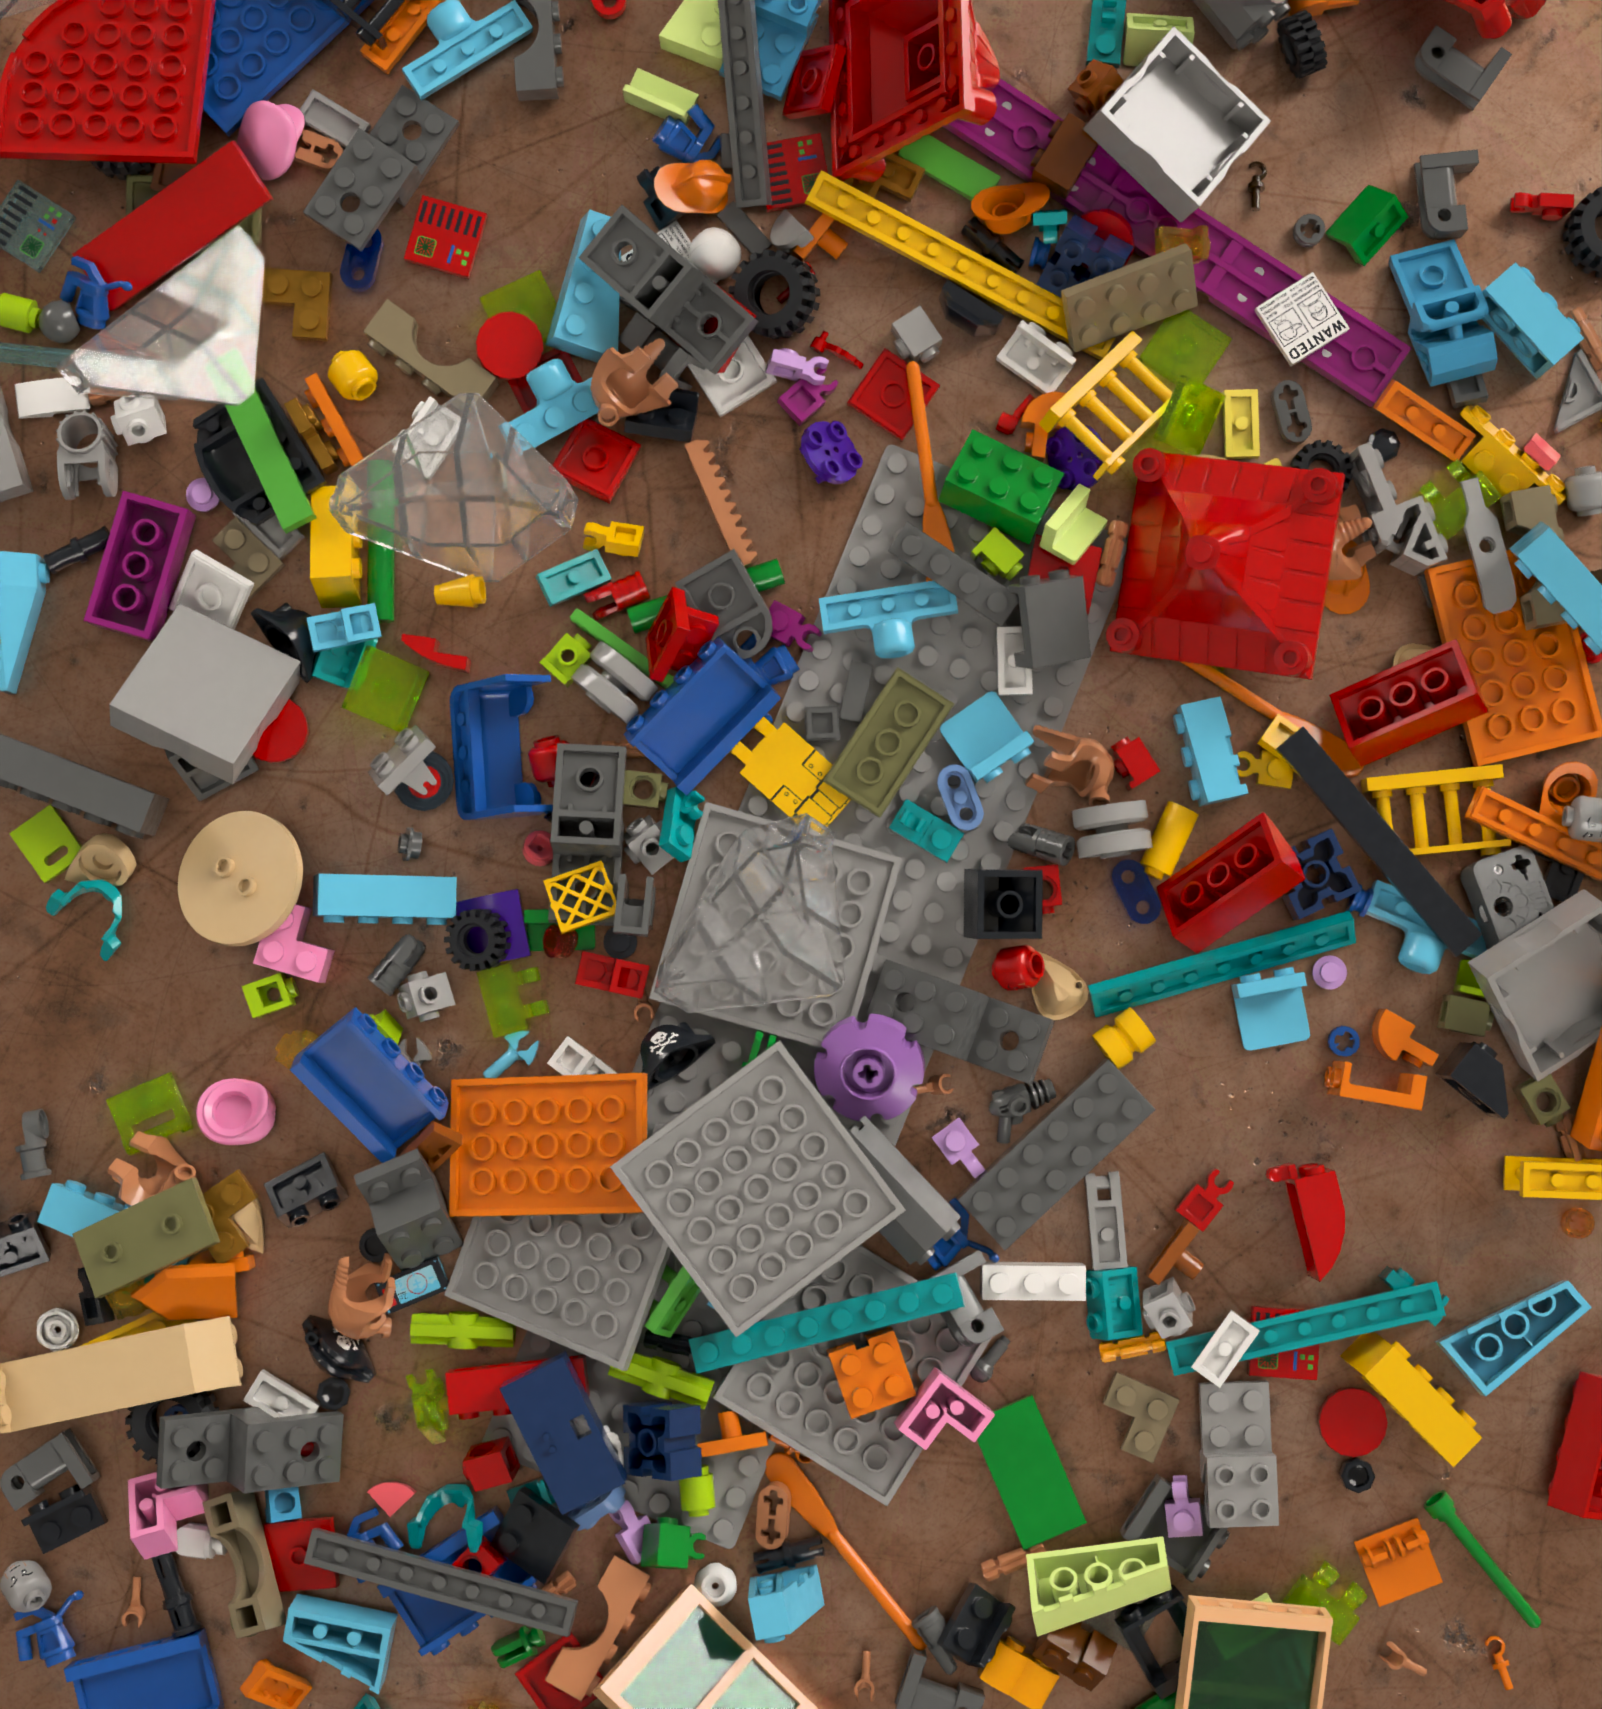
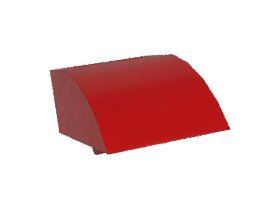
M1290 1162L1270 1167L1265 1173L1268 1180L1273 1182L1285 1181L1307 1274L1309 1277L1321 1282L1333 1267L1341 1251L1345 1234V1208L1336 1172L1324 1167V1164L1318 1165V1162L1298 1166V1173L1295 1164Z

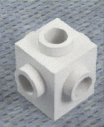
M153 389L137 394L129 393L114 401L115 415L111 416L112 425L117 435L123 434L128 446L136 443H147L154 437L167 433L165 415Z

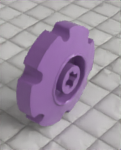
M869 1014L868 1020L863 1023L858 1022L854 1016H850L835 1024L825 1034L821 1045L826 1049V1052L817 1053L814 1063V1075L821 1095H831L835 1098L833 1104L835 1111L856 1121H860L859 1119L863 1115L871 1121L873 1114H881L885 1120H889L903 1113L914 1103L917 1090L913 1085L923 1083L925 1060L918 1041H907L904 1038L907 1028L903 1024L879 1014ZM864 1065H870L871 1070H875V1071H873V1072H872V1071H869L868 1066H864Z

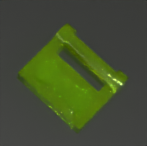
M171 1072L106 1099L121 1135L123 1147L129 1156L140 1151L129 1145L131 1139L135 1136L131 1126L170 1109H173L174 1119L148 1129L143 1133L166 1137L178 1131L184 1133L193 1129L191 1118Z

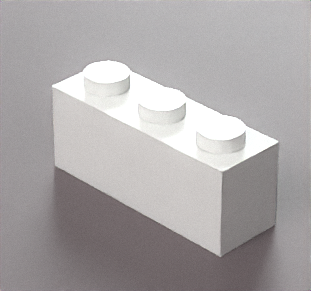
M985 1262L980 1265V1297L982 1300L1086 1301V1266L1080 1262Z

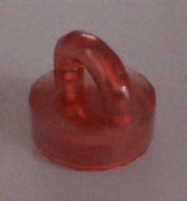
M558 924L550 925L543 937V949L550 958L563 959L569 957L575 951L578 943L576 930L562 934Z

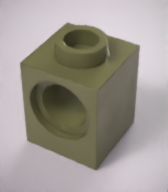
M625 770L623 806L659 810L660 802H666L669 783L663 782L662 774ZM647 781L652 784L653 793L649 798L639 799L635 796L634 790L639 782Z
M1443 995L1437 1028L1485 1037V1032L1490 1031L1494 1014L1490 1011L1488 1002L1455 995Z
M1551 1074L1538 1082L1531 1077L1512 1088L1532 1124H1544L1546 1127H1550L1564 1119L1562 1113L1571 1109ZM1545 1092L1549 1096L1550 1103L1545 1110L1541 1111L1537 1107L1536 1099L1540 1093Z

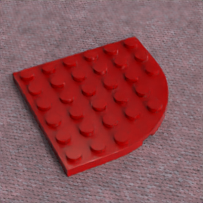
M57 0L50 5L23 32L22 36L24 39L17 47L15 53H10L0 81V158L196 164L216 0Z

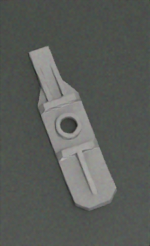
M1478 477L1461 481L1460 484L1467 511L1464 531L1480 585L1483 607L1493 614L1511 610L1517 601L1498 519L1485 506ZM1481 540L1489 543L1490 549L1488 552L1481 551L1479 547Z

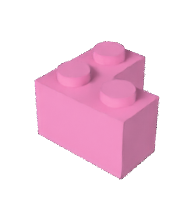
M295 904L284 923L271 935L259 941L253 964L314 982L325 983L335 950L303 941L312 908Z
M934 1367L916 1391V1396L910 1399L894 1421V1424L899 1431L927 1450L946 1423H949L975 1443L995 1414L987 1405Z
M157 1472L128 1480L130 1539L144 1560L178 1550L176 1521L205 1513L202 1502L209 1500L208 1484L161 1489L156 1485Z

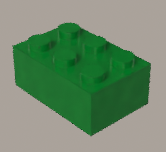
M972 429L945 479L938 501L993 528L996 527L999 531L1030 545L1058 490L1064 473Z

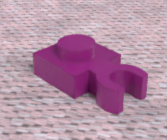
M819 368L815 373L823 376L827 369ZM800 379L778 398L777 403L801 426L824 406L826 401L821 395L827 396L832 394L838 385V381L834 380L829 385L809 384L807 380Z
M774 600L769 608L773 621L771 638L790 647L795 639L804 651L813 652L814 648L805 643V638L809 634L821 637L822 632L812 624L802 626L806 619L803 614Z

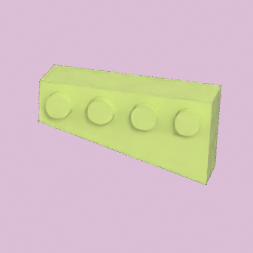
M684 0L659 34L661 49L719 71L723 63L718 0Z
M1163 1536L1026 1554L1031 1611L1037 1637L1172 1590Z

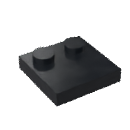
M524 1486L518 1490L490 1546L545 1585L554 1575L580 1525L567 1515H562L557 1508Z

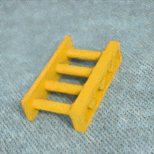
M1131 331L1058 400L1039 423L1047 433L1058 424L1062 428L1066 426L1103 462L1093 475L1097 481L1106 472L1113 475L1126 461L1122 456L1166 413L1169 412L1172 416L1177 413L1187 402L1183 396L1191 387L1186 382L1173 393L1136 358L1138 354L1134 351L1142 339L1134 331ZM1119 366L1123 369L1128 368L1164 403L1155 413L1116 377L1118 374L1115 370ZM1099 385L1103 389L1107 387L1144 422L1134 433L1096 397L1097 393L1094 390ZM1078 405L1082 408L1087 407L1123 444L1112 452L1075 417L1076 412L1073 409Z
M1502 764L1369 777L1360 780L1362 794L1372 793V799H1376L1378 814L1392 830L1390 797H1393L1392 791L1405 789L1406 795H1410L1415 848L1409 850L1415 856L1480 850L1481 856L1496 855L1502 853L1501 847L1512 845L1511 839L1497 840L1496 832L1484 826H1481L1482 842L1463 843L1457 795V790H1460V784L1473 783V789H1476L1477 786H1484L1491 790V787L1494 786V780L1504 778ZM1439 786L1440 792H1443L1449 845L1429 847L1423 794L1427 793L1426 787Z
M1504 1155L1503 1190L1520 1191L1519 1196L1602 1200V1159L1582 1158V1160L1575 1162L1574 1158Z

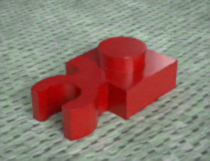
M1518 192L1515 193L1514 198H1510V212H1532V215H1542V219L1548 221L1561 220L1574 208V194L1541 192L1539 195H1532L1530 193Z
M1216 1168L1208 1173L1206 1178L1207 1185L1204 1189L1195 1183L1175 1208V1211L1202 1232H1204L1224 1206L1217 1200L1218 1196L1228 1193L1234 1185V1182L1229 1179L1224 1186L1217 1187L1215 1185V1178L1220 1171Z

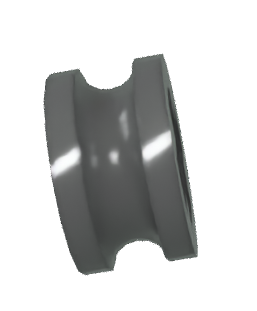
M1315 214L1301 216L1293 228V238L1302 247L1317 245L1325 233L1323 220ZM1307 223L1314 225L1312 230L1317 229V233H1314L1311 238L1305 237L1304 234L1306 232L1301 233L1300 228H1305Z

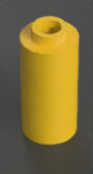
M1167 802L1151 837L1153 848L1146 849L1140 861V864L1145 866L1143 871L1145 874L1158 880H1162L1164 875L1171 877L1199 816L1196 812L1177 803Z

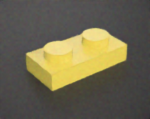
M1258 389L1224 390L1222 392L1224 458L1258 459L1260 457Z

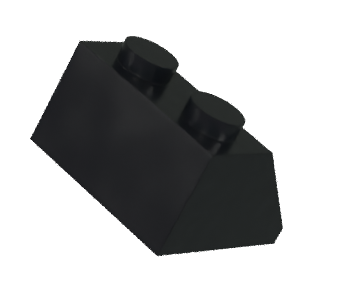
M964 869V937L973 939H1042L1043 870Z
M1474 1041L1472 1043L1460 1042L1435 1074L1487 1116L1505 1119L1509 1114L1503 1065L1495 1059L1498 1054L1483 1042H1480V1044Z

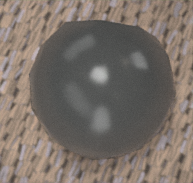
M63 300L51 301L43 307L39 315L38 322L41 332L45 337L54 342H70L78 336L81 330L70 303Z

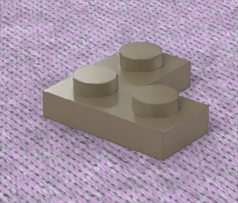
M236 516L212 539L236 563L231 570L254 582L246 604L285 566Z
M1115 1371L1102 1403L1133 1417L1120 1448L1123 1451L1154 1463L1180 1400L1177 1397Z

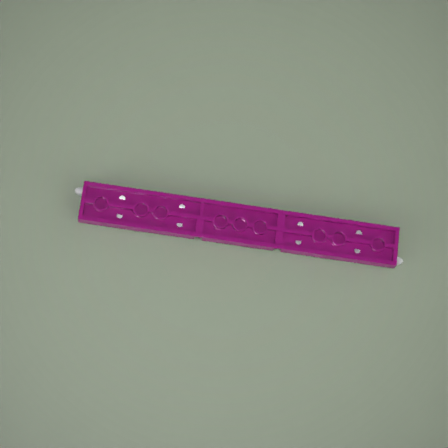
M1000 78L996 88L991 91L996 98L997 110L994 117L987 124L980 126L956 119L942 127L1026 182H1035L1031 179L1034 168L1030 164L1039 148L1046 150L1050 144L1051 139L1048 138V134L1057 119L1062 122L1064 120ZM1100 145L1080 174L1066 200L1050 191L1052 199L1078 216H1081L1084 212L1100 210L1101 208L1111 209L1121 214L1131 225L1135 241L1134 253L1144 259L1186 243L1192 250L1196 293L1198 291L1205 293L1209 297V302L1275 344L1254 310L1259 305L1304 278L1303 276L1199 208L1180 223ZM1327 293L1350 329L1301 360V362L1369 407H1372L1384 392L1385 387L1411 347Z

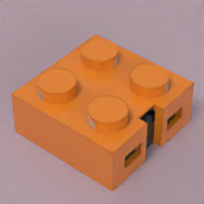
M891 1326L865 1335L866 1341L854 1344L851 1340L826 1349L851 1419L916 1396L895 1332Z

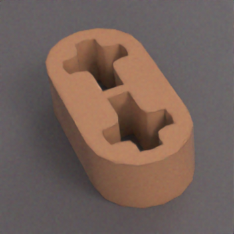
M303 129L300 137L304 144L310 147V150L299 147L297 152H295L293 160L329 173L343 153L342 147L333 139ZM333 149L337 159H330L328 164L325 163L323 156L317 153L318 151L329 153Z
M772 1481L766 1484L758 1497L756 1539L763 1548L769 1550L780 1547L789 1533L791 1492L788 1486L779 1481ZM773 1490L777 1491L779 1498H783L777 1504L776 1511H772L773 1502L767 1498ZM771 1519H775V1531L780 1532L774 1540L770 1539L769 1533L764 1532L770 1526Z

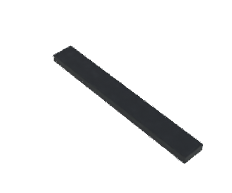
M1304 726L1299 728L1276 748V751L1454 957L1459 956L1483 935Z

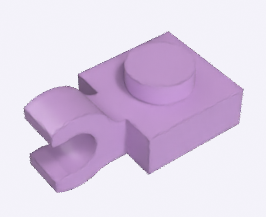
M787 348L773 349L765 373L793 381H798L800 378L807 380L813 385H822L825 376L816 374L813 368L820 367L821 369H826L829 360L817 356L810 361H806V357L799 356L794 350Z
M959 1117L931 1137L951 1165L961 1160L974 1178L986 1171L972 1153V1150L979 1144Z
M1187 1475L1173 1476L1172 1492L1174 1499L1165 1500L1168 1538L1203 1536L1200 1498H1189Z
M625 1500L623 1506L614 1514L609 1513V1515L622 1528L615 1536L630 1563L638 1564L641 1562L644 1524H651L647 1515L636 1517L632 1505L628 1500Z

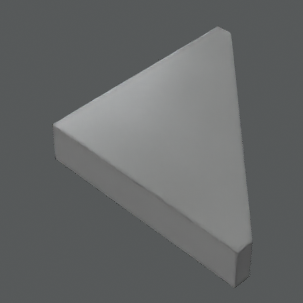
M1582 349L1574 353L1553 429L1555 435L1602 409V383Z

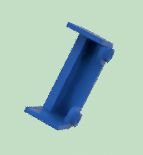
M503 674L457 685L453 688L450 695V716L456 806L458 814L463 820L526 817L552 813L553 805H540L541 795L537 787L531 782H523L518 716L526 715L534 704L532 686L551 682V675Z

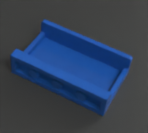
M719 636L714 641L706 642L699 649L698 657L690 666H683L675 674L674 682L666 690H660L653 696L650 701L651 706L642 715L637 714L627 724V731L624 733L628 743L638 748L672 779L677 788L686 796L781 699L775 689Z
M356 1007L295 1056L290 1071L381 1163L395 1158L397 1148L435 1118L438 1120L443 1119L446 1116L449 1105L445 1093L438 1086L433 1087L424 1078L421 1068L416 1063L409 1062L401 1054L397 1043L391 1038H385L377 1029L375 1021L368 1014H362Z
M497 1505L476 1518V1520L483 1523V1535L492 1542L504 1519ZM463 1528L459 1529L419 1556L452 1565L468 1548L466 1530ZM471 1558L468 1563L469 1570L481 1573L482 1566L480 1562ZM508 1558L493 1575L496 1578L537 1588L535 1583L538 1580ZM380 1584L377 1586L383 1598L387 1596L390 1598L420 1646L418 1652L421 1656L429 1652L433 1656L440 1653L450 1645L448 1639L458 1633L462 1637L466 1636L479 1626L477 1621L486 1615Z
M205 1627L177 1638L169 1636L72 1661L64 1668L67 1683L73 1681L79 1709L225 1708Z

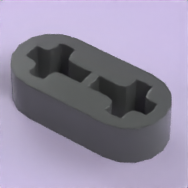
M1284 380L1273 389L1271 404L1282 440L1290 445H1299L1310 436L1312 423L1301 386L1295 381ZM1283 389H1287L1288 393L1295 394V397L1291 400L1292 410H1289L1286 400L1279 399ZM1292 415H1294L1296 424L1299 426L1303 425L1304 427L1299 433V437H1296L1294 432L1289 433L1287 430L1292 425Z

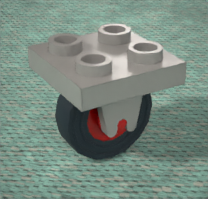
M416 724L411 729L407 727L397 735L394 740L395 745L387 753L381 752L373 759L368 773L387 796L394 790L400 801L411 809L421 811L436 809L452 793L454 783L452 768L444 757L433 751L436 746Z

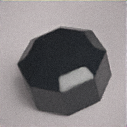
M1384 428L1370 434L1366 442H1371L1373 449L1379 450L1384 463L1397 456L1401 444L1394 431Z
M331 1376L319 1384L316 1397L322 1408L336 1411L348 1404L351 1390L344 1379Z
M1357 1457L1344 1461L1339 1472L1343 1486L1358 1494L1370 1489L1375 1479L1371 1464Z

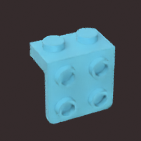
M993 691L986 693L940 726L941 734L960 762L968 770L975 783L984 779L987 784L1003 773L1000 766L1009 760H1012L1014 764L1021 761L1032 753L1028 747L1035 742L1028 731H1022L997 693Z
M1294 967L1273 970L1274 977L1261 979L1260 973L1240 976L1241 983L1231 985L1244 1049L1249 1051L1305 1041L1310 1037L1301 988L1302 986H1307L1304 972L1295 973Z

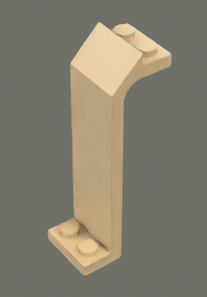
M230 1316L176 1325L0 1363V1434L206 1391L242 1386L243 1366L240 1359L237 1358L235 1346L237 1343L236 1328L232 1324Z

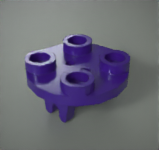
M819 421L804 430L799 450L804 455L812 471L818 475L815 478L818 484L824 481L832 484H844L856 475L857 470L863 464V460L856 451L853 442L847 435L845 426L841 422L833 421L829 423Z
M1085 425L1103 443L1099 433L1091 426ZM1066 426L1059 429L1053 437L1047 440L1046 453L1048 454L1049 466L1064 473L1059 485L1060 489L1073 491L1079 483L1087 488H1091L1098 483L1093 475L1103 462Z

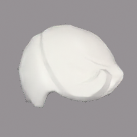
M711 227L703 230L690 244L689 261L714 283L730 277L741 260L740 244L733 235L721 228Z

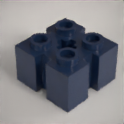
M1074 214L1065 227L1054 249L1055 252L1047 262L1037 285L1061 297V290L1122 268L1134 246L1112 234L1106 240L1095 235L1098 229L1097 226ZM1082 262L1089 266L1088 269L1081 265Z
M1332 828L1300 842L1304 849L1303 851L1298 852L1295 846L1291 847L1297 855L1305 878L1309 866L1311 870L1317 869L1319 873L1315 877V884L1312 883V880L1308 881L1306 878L1289 890V893L1281 896L1293 921L1300 920L1323 909L1324 906L1321 900L1326 897L1329 903H1334L1361 891L1351 867L1341 868L1337 860V856L1344 852Z
M658 1400L623 1405V1433H629V1446H624V1469L627 1475L638 1477L652 1476V1479L665 1481L702 1476L701 1447L695 1445V1434H701L700 1405L684 1403L672 1405V1402Z

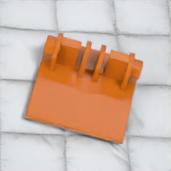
M1418 1517L1354 1541L1379 1607L1443 1583L1428 1545L1430 1540L1426 1531L1422 1530Z

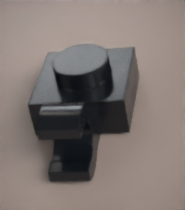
M656 166L650 173L648 169H644L637 176V180L649 196L643 203L660 231L678 220L684 213L669 209L657 198L654 190V178L661 168Z
M78 1268V1278L82 1283L84 1291L78 1294L85 1326L114 1321V1301L111 1295L95 1298L85 1268Z

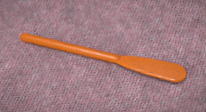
M910 361L906 365L925 499L922 528L925 534L955 553L947 520L938 501L920 367L917 362ZM926 577V582H927V581H933V580L929 579L928 577Z
M1181 662L1271 721L1277 714H1280L1297 727L1301 728L1304 726L1347 778L1358 776L1363 771L1364 766L1361 767L1349 750L1347 743L1329 731L1301 717L1279 710L1212 666Z
M783 1452L771 1454L766 1460L765 1474L770 1482L779 1481L788 1486L791 1492V1506L815 1530L831 1542L914 1648L920 1651L924 1650L927 1645H925L922 1637L918 1635L917 1630L911 1625V1620L840 1533L831 1512L796 1461L790 1455Z

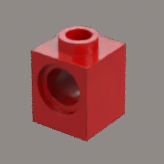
M1058 864L1023 868L1022 870H1043V881L1050 885L1051 895L1048 899L1042 900V914L1055 913L1054 906L1062 905Z
M509 1436L472 1445L462 1463L463 1474L468 1481H471L475 1492L513 1482L520 1468V1463Z
M483 1535L481 1545L476 1553L470 1552L468 1547L452 1565L469 1570V1560L471 1558L476 1559L482 1566L481 1573L493 1576L507 1559L490 1546L491 1542Z

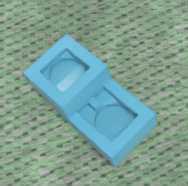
M375 603L344 608L339 612L307 617L306 619L313 653L382 637Z

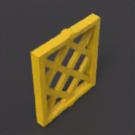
M602 860L543 880L551 902V910L554 911L562 934L615 916L616 898L613 893V885L609 882ZM592 870L588 879L579 875ZM597 871L603 873L605 879L604 886L593 881ZM570 878L566 887L556 883ZM575 879L586 883L581 894L570 889ZM590 885L601 890L596 901L585 896ZM552 886L563 891L558 902L553 900L550 891ZM605 893L610 894L612 898V908L601 903ZM567 894L578 898L574 908L562 904ZM582 901L594 905L589 916L578 911ZM598 907L605 911H608L606 913L594 916ZM560 908L571 913L566 924L561 922L558 911ZM575 915L585 919L583 921L571 924Z

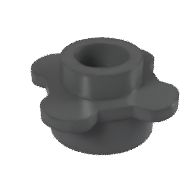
M407 827L405 833H400L398 853L402 854L403 861H409L410 858L419 859L422 847V832H415L413 828Z

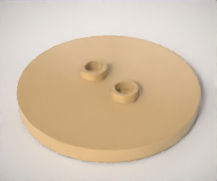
M237 811L228 813L205 826L189 845L183 857L178 876L179 902L190 926L208 940L221 945L236 947L256 943L275 932L292 912L300 894L303 880V863L298 844L283 824L259 812Z

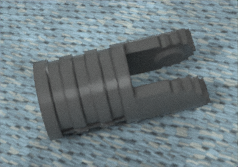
M1023 823L1019 827V833H1013L1007 841L1008 846L1014 850L1062 866H1066L1070 862L1075 850L1074 837L1030 825L1029 823Z
M406 934L387 952L384 959L382 958L380 964L374 968V971L367 978L387 995L392 996L401 982L411 973L412 968L420 960V957L423 956L426 945L422 941L416 940L414 936Z
M932 1606L919 1614L912 1621L911 1625L917 1630L918 1635L922 1637L923 1642L928 1646L929 1651L945 1673L951 1675L958 1667L953 1659L954 1655H951L950 1652L937 1644L948 1622L940 1614L937 1606Z

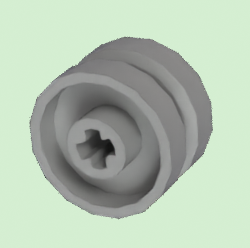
M600 641L590 653L592 661L603 672L599 674L590 666L581 664L571 676V679L586 691V695L609 714L613 713L624 723L628 724L639 713L638 706L626 694L630 692L639 700L648 702L659 688L622 655L606 643Z
M1146 800L1105 804L1071 811L1074 829L1078 831L1096 830V834L1081 837L1076 841L1078 859L1120 857L1131 855V852L1153 848L1150 830L1145 828L1128 829V825L1144 822L1148 818Z

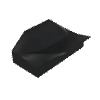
M949 280L942 287L939 301L946 320L973 337L996 334L1003 323L1004 315Z

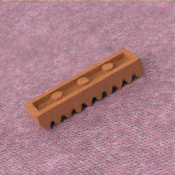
M696 439L685 444L688 458L728 550L735 549L745 568L752 567L758 560V554L756 551H750L753 548L752 540L744 539L747 536L746 527H739L742 524V517L740 514H734L737 511L735 502H729L732 499L730 490H723L726 487V480L724 477H719L721 475L720 466L713 465L716 460L714 453L709 452L711 450L709 441Z

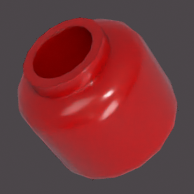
M559 735L535 740L533 742L534 747L528 752L534 779L538 782H547L548 787H554L557 744H570L566 740H560Z
M1027 944L1000 949L992 964L994 979L1007 991L1035 987L1045 970L1041 954Z

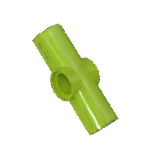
M453 1311L449 1312V1314L420 1312L412 1314L410 1324L411 1344L447 1345L448 1348L476 1349L478 1346L506 1348L515 1346L516 1326L494 1316H481L477 1312Z
M637 1352L633 1354L628 1371H622L610 1366L607 1374L613 1378L640 1386L641 1390L653 1396L668 1400L673 1398L687 1404L700 1405V1408L704 1410L715 1380L709 1377L707 1378L695 1372L682 1369L681 1365L658 1356H652L651 1358Z

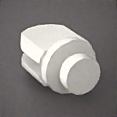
M190 1522L177 1530L178 1550L176 1553L181 1556L206 1560V1558L213 1559L216 1554L225 1555L227 1549L219 1540L210 1536L209 1528L206 1524Z

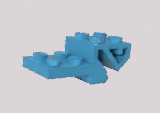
M755 0L763 94L779 101L782 100L804 46L808 44L819 15L816 11L823 0ZM722 63V66L719 70V76L725 78L724 65Z
M1452 239L1391 255L1388 264L1411 317L1408 335L1430 387L1495 370L1498 357L1494 331L1485 328L1484 325H1479L1476 321L1483 319V316L1489 313L1488 304L1480 286H1474L1455 240Z

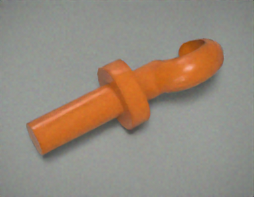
M769 1433L768 1439L784 1447L786 1454L791 1455L794 1452L795 1458L801 1463L813 1461L808 1457L801 1456L799 1451Z
M1490 1636L1485 1641L1486 1646L1492 1640H1497L1500 1644V1650L1493 1654L1495 1663L1492 1664L1494 1670L1498 1669L1505 1690L1513 1689L1514 1687L1506 1668L1510 1663L1508 1659L1504 1660L1502 1657L1505 1652V1643L1498 1636Z

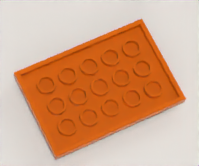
M1507 550L1506 553L1514 579L1517 601L1511 610L1496 614L1489 612L1483 607L1480 585L1472 559L1433 567L1424 571L1442 645L1457 639L1489 711L1462 723L1473 767L1602 737V719L1578 627L1573 630L1568 623L1526 631L1519 597L1532 588L1536 578L1533 575L1529 579L1525 577L1514 564L1519 559L1510 550Z
M646 1073L451 1080L450 1129L462 1134V1145L450 1156L449 1217L644 1213L610 1166L647 1140Z

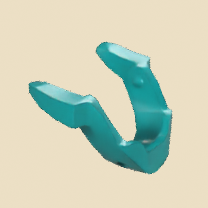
M104 880L81 881L66 893L57 889L50 896L46 905V911L52 916H55L73 898L88 892L101 893L108 901L112 902V913L115 917L111 927L101 938L104 943L100 950V957L107 961L121 945V941L115 934L122 918V896L114 885Z
M448 1484L426 1497L417 1517H413L407 1523L408 1539L412 1549L421 1548L426 1526L435 1513L444 1505L455 1503L460 1508L467 1504L462 1528L466 1530L470 1552L476 1553L479 1550L482 1542L483 1523L475 1519L474 1497L468 1485Z

